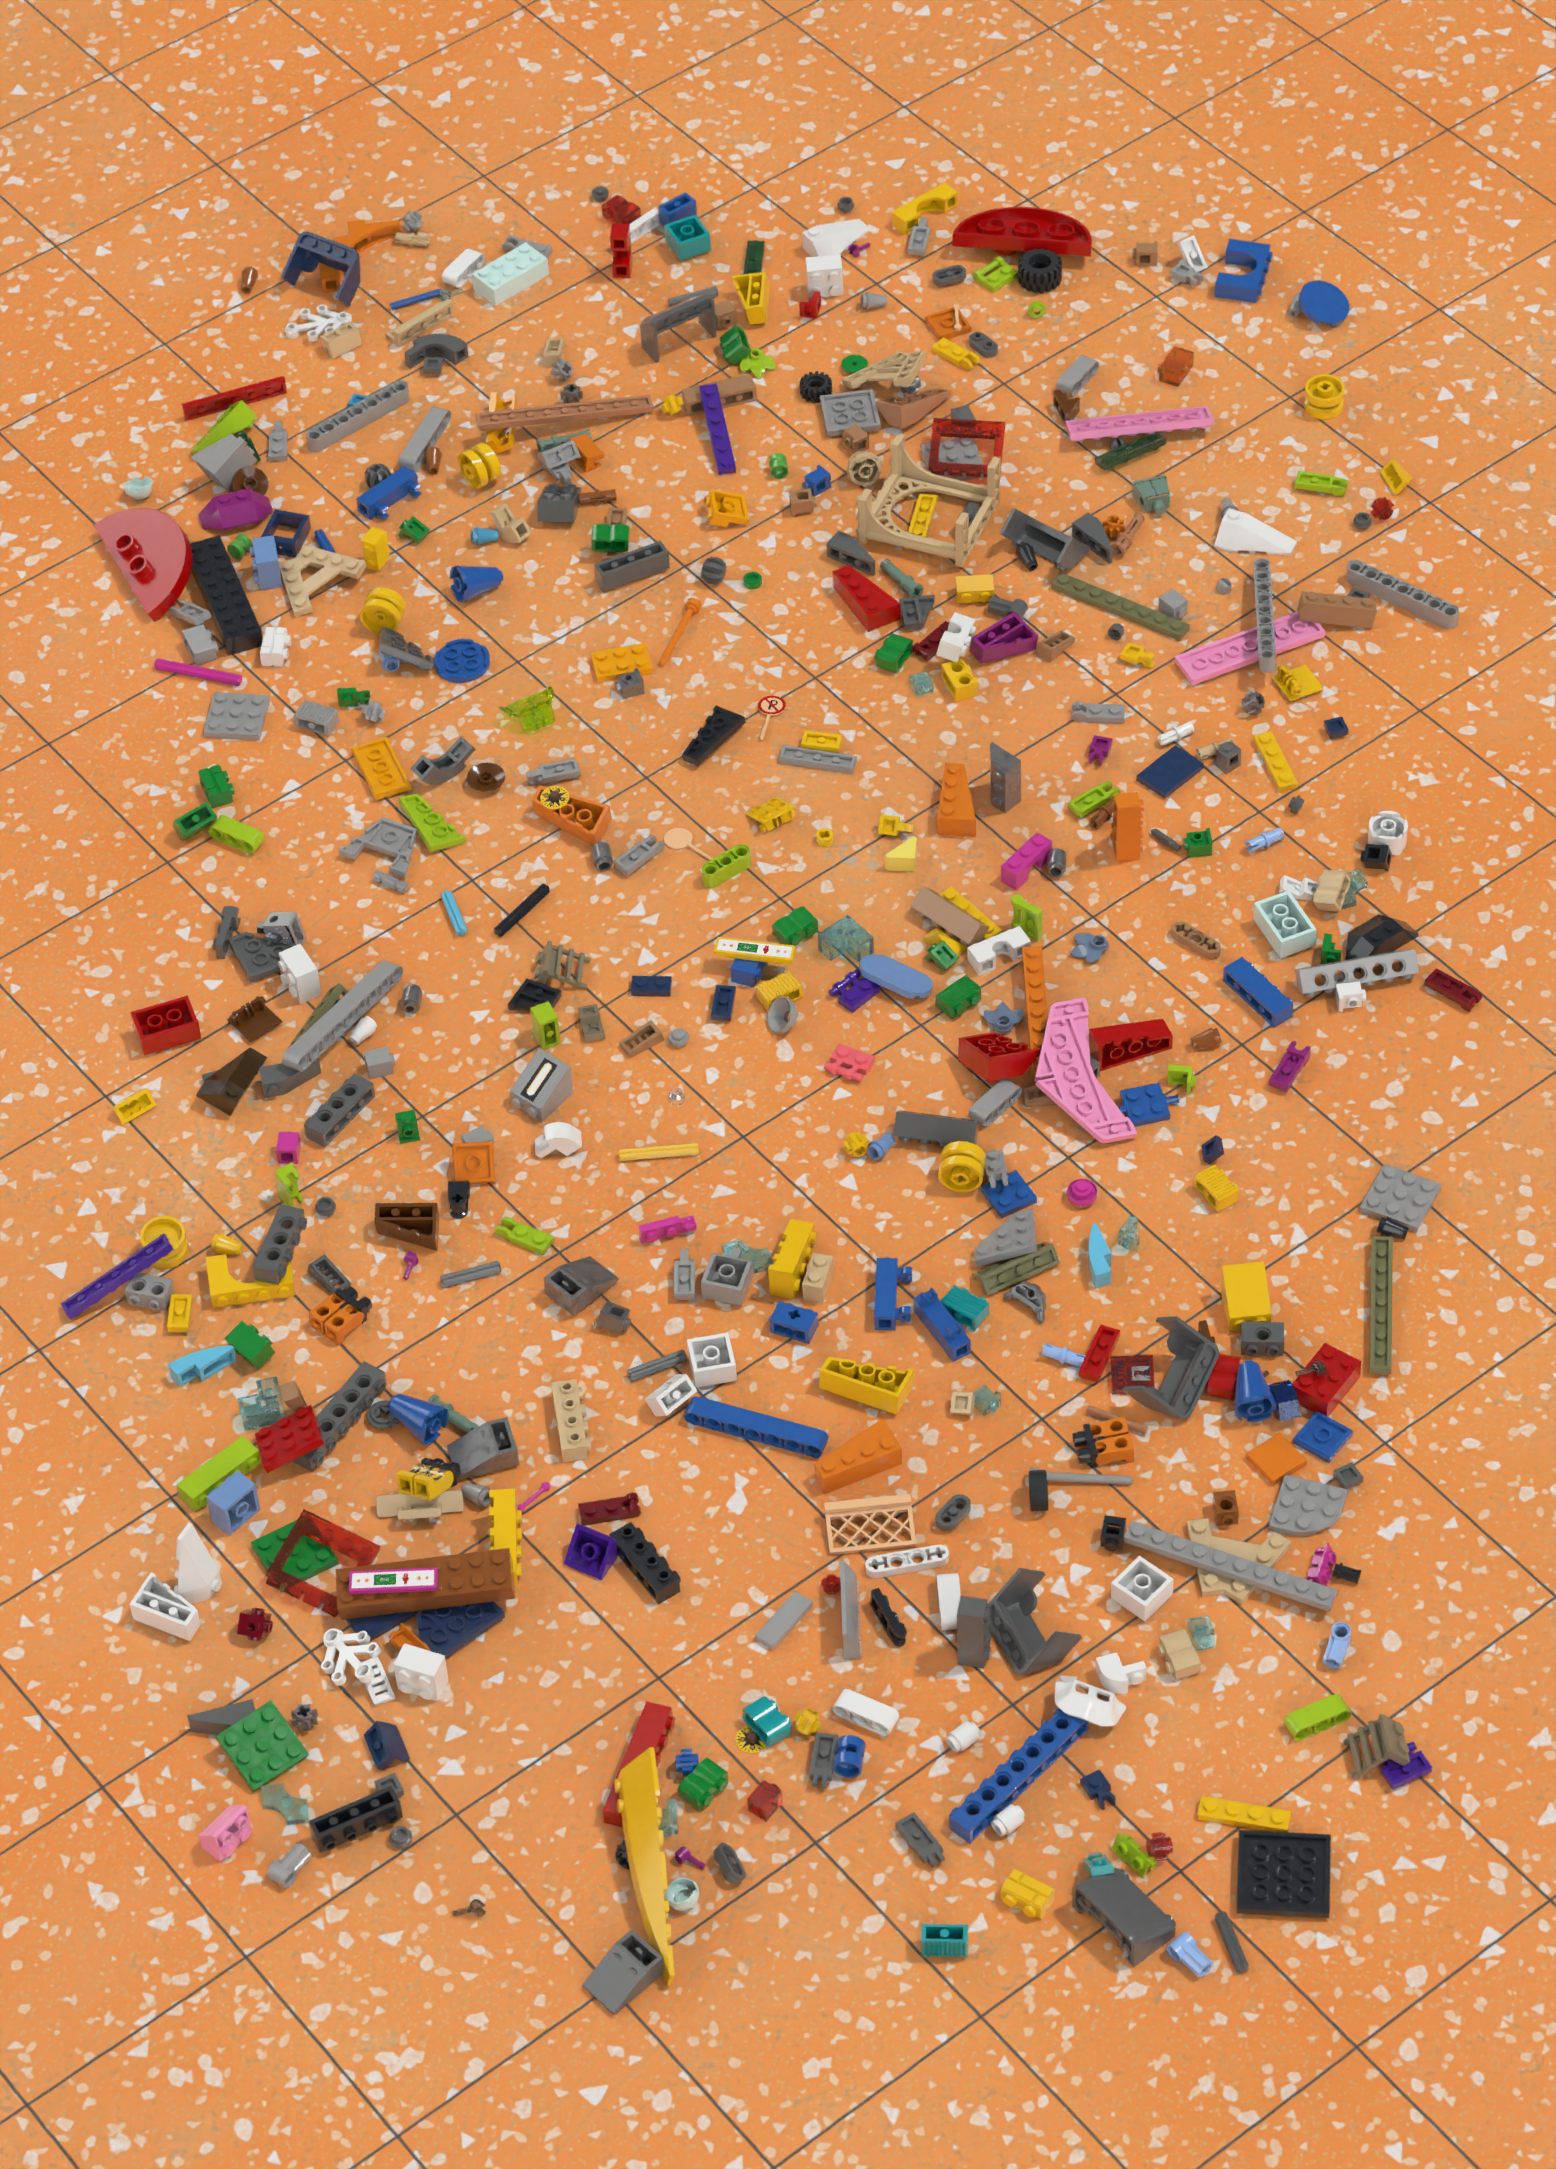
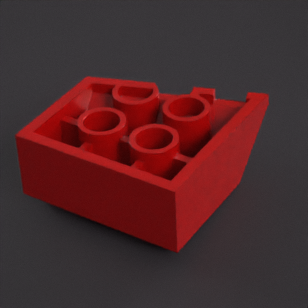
M991 1032L959 1038L958 1061L974 1071L975 1074L981 1076L985 1081L997 1082L999 1079L1024 1075L1032 1063L1035 1062L1036 1057L1040 1056L1041 1049H1028V1045L1025 1043H1012L1011 1038Z

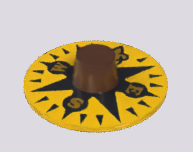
M551 786L542 792L540 800L542 805L548 809H560L567 804L569 793L561 786Z
M748 1725L737 1732L735 1741L741 1751L754 1754L766 1748V1745L759 1739L756 1732L750 1729Z

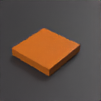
M953 307L925 316V322L938 341L943 337L950 339L971 332V326L960 310H958L959 324L961 325L960 331L954 330L956 320Z
M493 1141L452 1143L454 1181L469 1180V1184L495 1182Z
M1280 1432L1246 1453V1458L1272 1485L1283 1480L1285 1475L1289 1476L1307 1465V1459Z

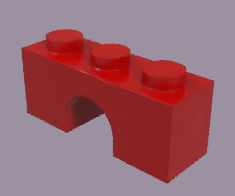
M612 223L610 245L611 251H613V278H631L633 262L630 224Z

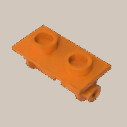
M400 1623L398 1632L393 1631L389 1634L390 1642L399 1650H401L405 1643L430 1651V1648L403 1623Z

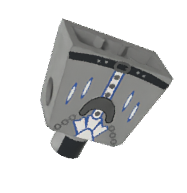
M271 912L265 922H259L257 925V932L259 934H266V937L277 939L279 943L287 945L289 943L301 944L302 946L306 940L297 912Z

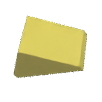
M915 836L885 855L886 870L915 872L917 857V838Z

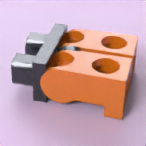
M351 1286L344 1291L338 1288L334 1291L335 1294L330 1295L309 1312L310 1326L323 1335L325 1334L327 1338L337 1345H341L345 1341L344 1337L350 1331L367 1320V1312L372 1308V1302L366 1296L359 1301L356 1300L358 1292Z
M1125 1416L1091 1425L1084 1424L1083 1431L1072 1433L1075 1447L1086 1445V1448L1077 1450L1079 1464L1091 1462V1466L1094 1468L1098 1467V1464L1106 1465L1119 1460H1125L1126 1463L1134 1462V1448Z

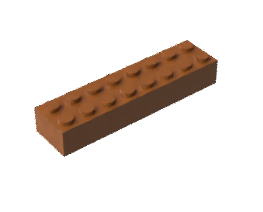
M509 1548L335 1569L337 1609L342 1620L515 1599L513 1559ZM415 1568L438 1569L437 1591L374 1594L349 1593L350 1571Z

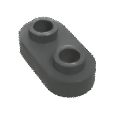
M954 265L936 270L932 274L933 283L943 287L961 282L966 278V268L961 265Z
M974 332L970 334L969 346L985 358H992L998 354L997 343L984 333Z
M961 1494L953 1496L936 1514L937 1527L943 1531H951L956 1528L971 1510L970 1499Z
M720 1843L714 1849V1858L720 1865L726 1881L731 1884H740L746 1877V1872L734 1849L726 1843Z

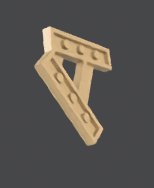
M925 350L913 353L899 351L841 379L843 386L856 389L861 387V384L864 382L893 380L895 387H908L914 381L927 358Z
M305 545L296 558L280 563V571L295 616L299 617L313 612L309 595L336 575L341 574L358 579L367 567L366 562ZM307 566L321 569L303 581L301 571Z
M1208 1518L1187 1521L1186 1524L1189 1540L1271 1568L1275 1567L1292 1545V1541L1274 1531L1262 1545H1256L1212 1536ZM1196 1567L1202 1597L1225 1594L1236 1602L1243 1604L1257 1588Z

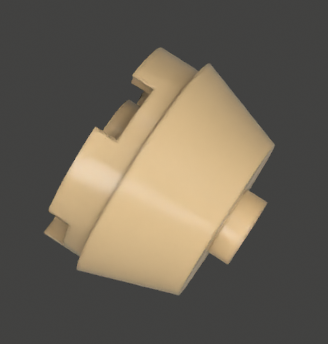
M858 451L848 461L847 476L856 485L863 487L871 486L877 482V478L882 472L881 461L873 453Z

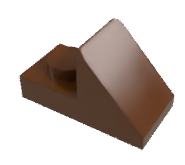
M1059 389L1053 391V405L1064 424L1065 421L1074 420L1079 413L1080 398L1068 400Z

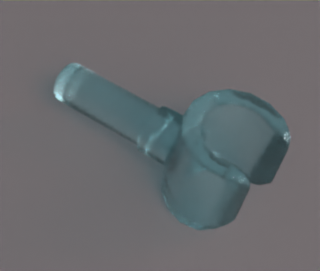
M441 288L438 292L442 295L438 298L443 301L450 300L451 296L463 293V289L448 292Z

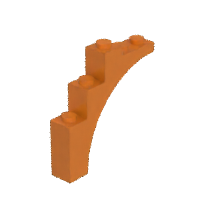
M365 220L347 222L349 235L332 238L335 242L354 248L360 254L375 244L395 239L396 233H401L400 220L365 224ZM319 263L323 293L338 291L343 271Z

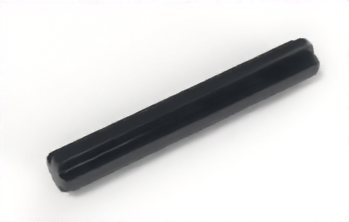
M544 883L541 884L494 928V933L502 937L550 892L549 886Z

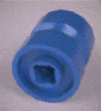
M853 1735L839 1737L833 1763V1770L836 1774L853 1778L862 1773L863 1757L866 1743L863 1739Z

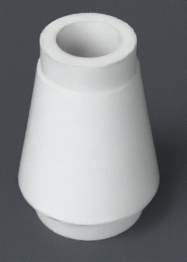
M369 1016L361 1018L349 1037L350 1041L355 1045L364 1041L376 1032V1022Z

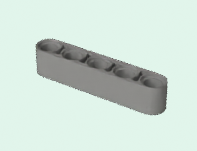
M434 406L430 408L401 453L398 462L400 468L406 466L410 470L418 472L425 461L424 453L426 449L435 446L451 419L450 410Z

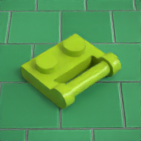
M997 256L990 264L972 272V277L994 293L1018 278V271L1004 262L1001 256ZM998 267V269L992 272L991 274L987 275L986 277L984 276L988 272Z
M1013 895L1011 898V904L1013 905L1012 928L1020 926L1028 937L1038 942L1042 938V910L1024 901L1021 895Z

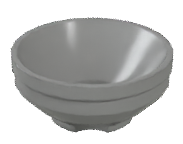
M778 997L774 1000L768 1012V1025L772 1031L785 1033L796 1024L798 1011L795 1003L787 997Z

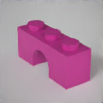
M1038 832L1034 834L1001 865V882L1017 891L1028 880L1029 870L1033 864L1041 868L1047 862V853L1052 849V840Z

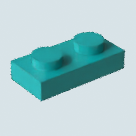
M1101 1852L1091 1853L1087 1858H1083L1084 1868L1091 1877L1114 1873L1112 1862L1105 1854L1102 1855Z

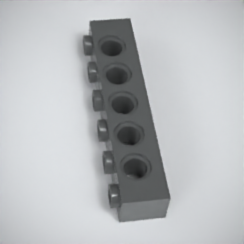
M363 1361L317 1415L324 1445L300 1456L292 1462L312 1472L317 1466L321 1465L325 1456L334 1450L337 1442L348 1433L352 1424L360 1419L363 1411L372 1405L374 1398L384 1391L387 1384L385 1372Z

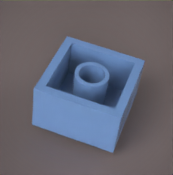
M274 535L252 539L253 546L250 547L251 558L255 557V559H252L253 571H257L254 572L255 583H259L260 590L282 587Z
M239 1471L227 1477L218 1488L213 1489L207 1496L212 1523L229 1536L261 1510L256 1484Z

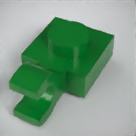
M356 687L337 688L339 707L358 706V702L362 705H368L371 698L369 690L357 691Z

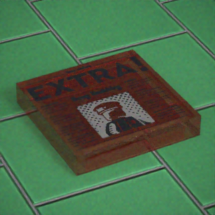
M1153 1355L1110 1356L1112 1394H1127L1123 1391V1388L1126 1386L1155 1388Z

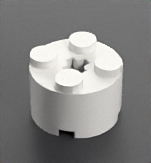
M1382 811L1374 818L1372 816L1369 820L1368 844L1389 845L1392 855H1400L1407 844V820L1401 818V814L1394 811Z

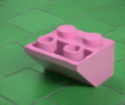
M230 1805L199 1835L201 1848L220 1862L232 1855L235 1848L241 1842L246 1841L252 1833L247 1807L244 1805Z

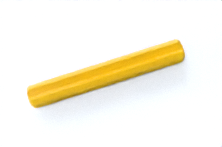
M698 1143L618 1150L619 1161L699 1154Z

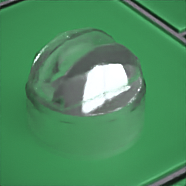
M680 1088L671 1089L669 1092V1102L672 1105L683 1104L685 1101L683 1090Z

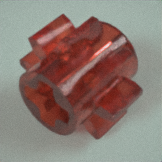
M1386 497L1377 498L1371 505L1373 509L1371 514L1374 518H1378L1379 521L1381 519L1386 520L1392 516L1394 504L1390 499L1387 500Z
M1162 1832L1152 1833V1839L1146 1841L1148 1856L1154 1857L1157 1862L1168 1860L1167 1855L1173 1853L1171 1838L1165 1837V1834Z

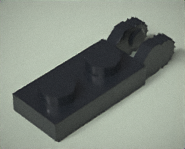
M879 1588L873 1589L871 1591L870 1606L893 1644L899 1647L904 1646L906 1642L905 1636L907 1635L905 1625L899 1622L897 1613L891 1610L887 1596L883 1595Z

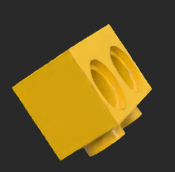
M960 658L958 662L950 661L941 664L942 679L956 702L977 696L978 679L976 676L973 677L969 664L966 665L963 658Z

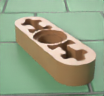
M1183 921L1175 922L1172 925L1171 935L1176 941L1207 959H1216L1220 956L1221 945L1215 939ZM1199 938L1201 941L1194 943L1191 939Z

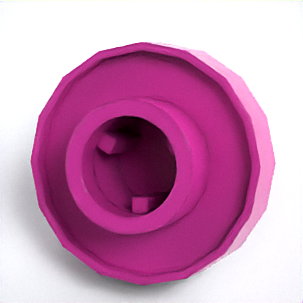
M1087 1179L1074 1180L1067 1188L1068 1200L1076 1206H1089L1097 1199V1187L1092 1181Z

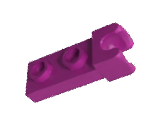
M1292 1041L1287 1048V1053L1269 1079V1086L1288 1092L1303 1066L1305 1067L1310 1058V1046H1306L1303 1050H1297L1295 1048L1296 1041Z

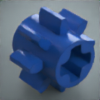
M692 1748L681 1749V1755H676V1771L683 1772V1777L692 1773L699 1764L698 1754H692Z

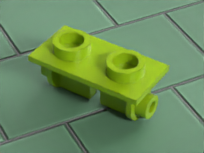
M1119 1832L1111 1850L1144 1878L1148 1869L1153 1870L1157 1866L1156 1859L1145 1850L1140 1851L1141 1846L1130 1835H1122Z

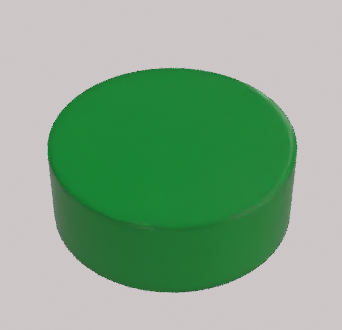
M757 572L745 574L743 577L744 586L748 589L759 588L762 585V576Z

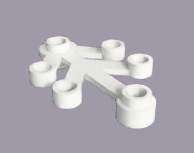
M324 304L317 306V314L319 316L311 314L308 308H303L300 310L301 319L313 322L296 325L295 323L287 324L285 328L286 337L295 339L300 335V331L316 328L307 333L308 340L314 342L318 340V336L323 331L326 334L348 322L351 323L352 316L347 312L336 313L327 310V306ZM320 316H327V317H330V318H329V319H325V318H322V317H320Z
M336 1628L329 1629L323 1637L327 1651L325 1659L321 1664L322 1670L326 1674L333 1673L331 1676L332 1681L335 1685L341 1686L347 1679L344 1675V1670L348 1661L355 1669V1676L362 1683H370L374 1679V1670L368 1663L362 1664L355 1655L368 1654L372 1658L377 1657L381 1653V1648L375 1642L368 1644L370 1636L366 1631L344 1634ZM358 1642L359 1645L346 1646L344 1643ZM336 1649L340 1652L337 1665L333 1662Z

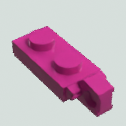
M693 1215L684 1218L675 1216L640 1225L639 1239L641 1244L650 1243L664 1237H674L679 1233H690L697 1230V1225Z

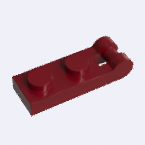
M944 621L920 643H915L912 652L916 655H922V658L927 661L932 659L937 654L940 640L944 632L948 630L949 622Z
M1437 968L1425 979V986L1461 1005L1465 1011H1471L1474 1004L1482 999L1479 991Z
M628 1493L623 1497L579 1503L581 1524L585 1526L640 1516L641 1509L637 1505L639 1502L638 1494Z

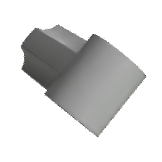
M296 1843L281 1860L277 1859L269 1866L267 1877L282 1887L289 1888L295 1882L299 1870L311 1859V1852L301 1843Z

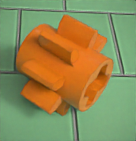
M1111 515L1108 516L1107 521H1103L1102 526L1110 538H1116L1120 532L1123 533L1125 530L1124 519H1120L1119 516Z

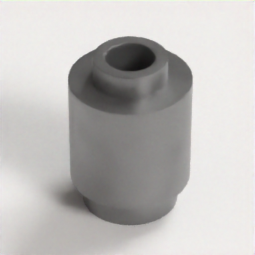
M605 842L595 843L591 847L594 866L599 871H607L612 867L613 863L610 846Z
M1054 848L1047 853L1046 869L1052 877H1061L1066 871L1067 854L1064 850Z
M410 984L403 990L400 1006L407 1013H416L420 1010L423 993L418 985Z

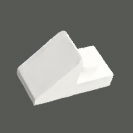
M1194 235L1177 243L1183 259L1178 261L1179 263L1183 262L1195 268V272L1208 268Z

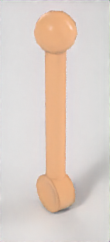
M957 303L953 305L956 320L954 330L960 331L961 325L959 324L958 313L960 306Z

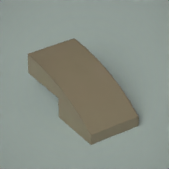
M597 1004L577 1007L585 1042L605 1039Z

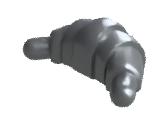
M1023 1281L1004 1294L1005 1300L1018 1299L1022 1304L1030 1307L1033 1313L1036 1314L1039 1323L1045 1321L1046 1295L1038 1285Z

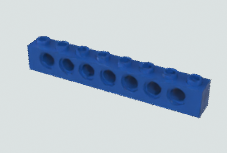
M1058 1708L1053 1717L1040 1726L1037 1733L1029 1736L1024 1745L1019 1750L1013 1751L1009 1759L1004 1764H1000L989 1779H984L979 1788L974 1793H970L959 1808L956 1807L951 1811L949 1815L950 1829L971 1844L991 1824L994 1816L1012 1804L1089 1729V1721L1067 1715Z

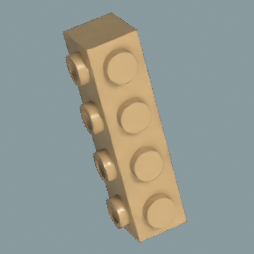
M577 1379L552 1382L563 1463L588 1459V1450H591L590 1437H585L589 1430L587 1420L583 1421L582 1418L586 1416L585 1404H580V1400H584L582 1387L577 1386Z

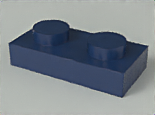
M632 976L631 996H671L672 976Z
M716 985L711 1020L731 1021L736 986Z

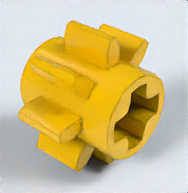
M672 394L663 399L664 404L661 405L664 414L669 412L670 416L682 411L681 406L684 403L681 396L676 397L675 394Z
M852 1132L846 1136L843 1142L845 1145L844 1150L847 1155L852 1154L853 1157L863 1156L867 1152L869 1140L865 1134L861 1135L859 1132Z
M807 1707L804 1711H797L793 1718V1721L797 1722L795 1729L805 1735H810L811 1732L815 1733V1731L818 1732L822 1725V1722L819 1721L820 1714Z

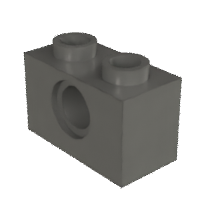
M1241 1322V1355H1284V1322Z

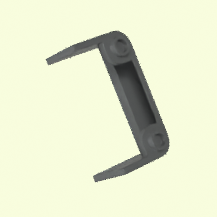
M706 294L695 296L643 319L640 324L642 348L656 363L659 362L657 335L698 317L699 323L713 338L716 337L714 300Z
M1012 508L1000 532L1002 536L1012 540L1011 544L1016 547L1023 543L1033 546L1035 553L1057 563L1055 567L1066 571V569L1071 570L1088 554L1091 548L1015 508Z
M1178 1316L1157 1317L1156 1322L1171 1332L1167 1339V1347L1170 1352L1176 1355L1160 1390L1154 1387L1126 1386L1123 1388V1391L1146 1408L1177 1419H1187L1192 1415L1219 1358V1349L1213 1342Z
M1019 1568L988 1603V1609H991V1631L1017 1674L1028 1675L1061 1662L1082 1638L1080 1634L1055 1631L1047 1641L1043 1638L1030 1615L1037 1606V1596L1033 1589L1045 1576L1043 1571Z

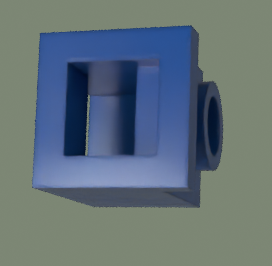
M818 465L816 470L805 476L802 487L803 489L811 488L812 496H817L831 488V474L821 465Z

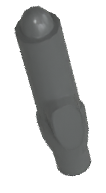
M1158 829L1151 830L1152 835L1163 844L1176 851L1181 850V846L1175 840Z

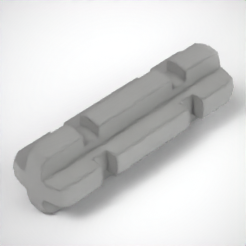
M379 870L373 874V880L378 883L382 882V885L394 890L397 889L401 893H405L408 890V883L402 880L399 882V879L388 874L384 875V872Z

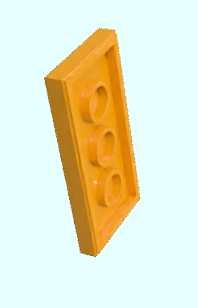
M387 737L351 748L352 754L375 800L412 789L411 783Z

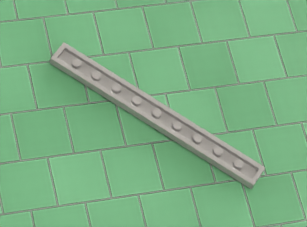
M1134 1521L1131 1522L1124 1536V1543L1330 1612L1337 1597L1338 1590Z

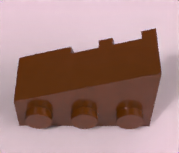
M375 1203L374 1222L378 1234L438 1251L440 1214L437 1203Z

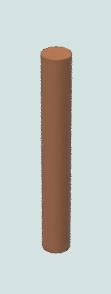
M1090 1405L1086 1412L1104 1420L1120 1417ZM1126 1419L1128 1429L1144 1435L1147 1434L1149 1427Z

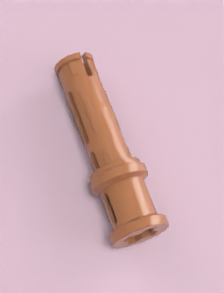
M1135 513L1124 532L1117 535L1116 542L1111 545L1114 556L1123 557L1125 555L1126 548L1131 546L1133 536L1145 520L1142 514Z

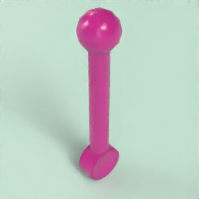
M548 1482L542 1483L541 1489L523 1504L517 1506L518 1510L524 1512L525 1507L542 1492L550 1490V1484Z

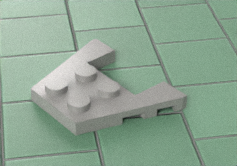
M382 817L367 828L362 836L353 838L348 846H342L339 849V855L355 860L364 847L395 857L396 859L389 867L390 873L405 878L417 837V829Z

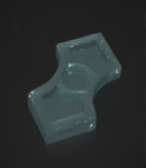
M1361 869L1348 872L1351 879L1350 886L1341 909L1356 906L1357 893L1367 888L1368 882Z
M741 1239L721 1245L725 1256H730L734 1247L741 1248L742 1259L753 1261L754 1273L768 1270L770 1264L773 1265L774 1261L768 1248L754 1249L745 1245Z
M283 1783L261 1786L263 1809H272L279 1812L285 1818L287 1825L308 1823L307 1799L291 1796L285 1790Z

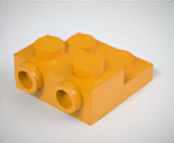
M710 489L708 495L704 497L703 506L707 507L705 518L709 519L711 525L727 527L729 522L747 525L749 517L744 495Z

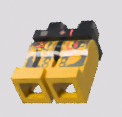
M424 1458L421 1460V1464H416L411 1471L401 1470L396 1473L398 1492L431 1501L450 1487L457 1485L456 1477L461 1474L460 1465L455 1462L448 1464L439 1458L434 1460Z

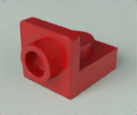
M814 291L812 298H809L808 302L800 301V317L817 319L822 305L820 291Z

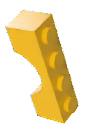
M945 182L892 211V226L904 235L912 232L913 226H918V217L923 213L929 211L946 213L957 207L958 192Z

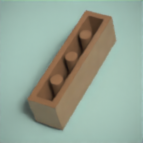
M750 374L703 384L717 383L722 408L757 401L756 386ZM702 385L682 389L683 405L688 416L704 413L699 392V386Z
M1302 591L1297 611L1299 621L1372 629L1377 608L1375 599Z
M925 886L921 887L911 904V907L917 910L915 912L917 915L925 919L926 917L930 918L931 924L938 928L942 926L946 929V934L953 938L955 936L959 937V942L967 947L981 942L989 929V926Z

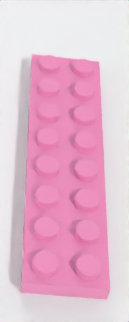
M1208 406L1065 421L1070 440L1076 442L1088 438L1098 440L1107 436L1117 438L1120 435L1135 436L1138 433L1153 434L1155 431L1172 432L1174 429L1190 430L1193 427L1208 428L1214 425V418Z
M1298 611L1274 620L1276 654L1325 637V630L1319 623L1299 621ZM1257 626L1175 656V663L1192 685L1259 661Z

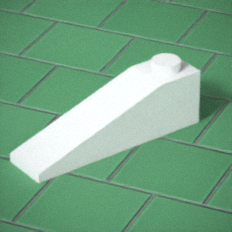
M860 219L817 225L802 232L803 249L811 257L840 255L844 250L847 251L853 242H857L869 231V227Z
M1229 508L1221 521L1214 548L1231 553H1238V550L1249 551V554H1255V551L1266 552L1268 555L1290 556L1297 545V541L1247 513Z

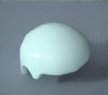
M145 476L143 480L134 477L132 481L125 482L124 489L126 494L133 499H145L151 494L153 481L148 476Z
M680 1877L673 1880L667 1887L668 1889L665 1890V1900H669V1906L678 1911L692 1908L699 1899V1887L695 1881L689 1878Z

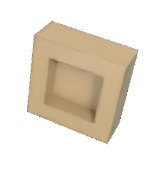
M952 1392L950 1413L955 1415H973L975 1394Z

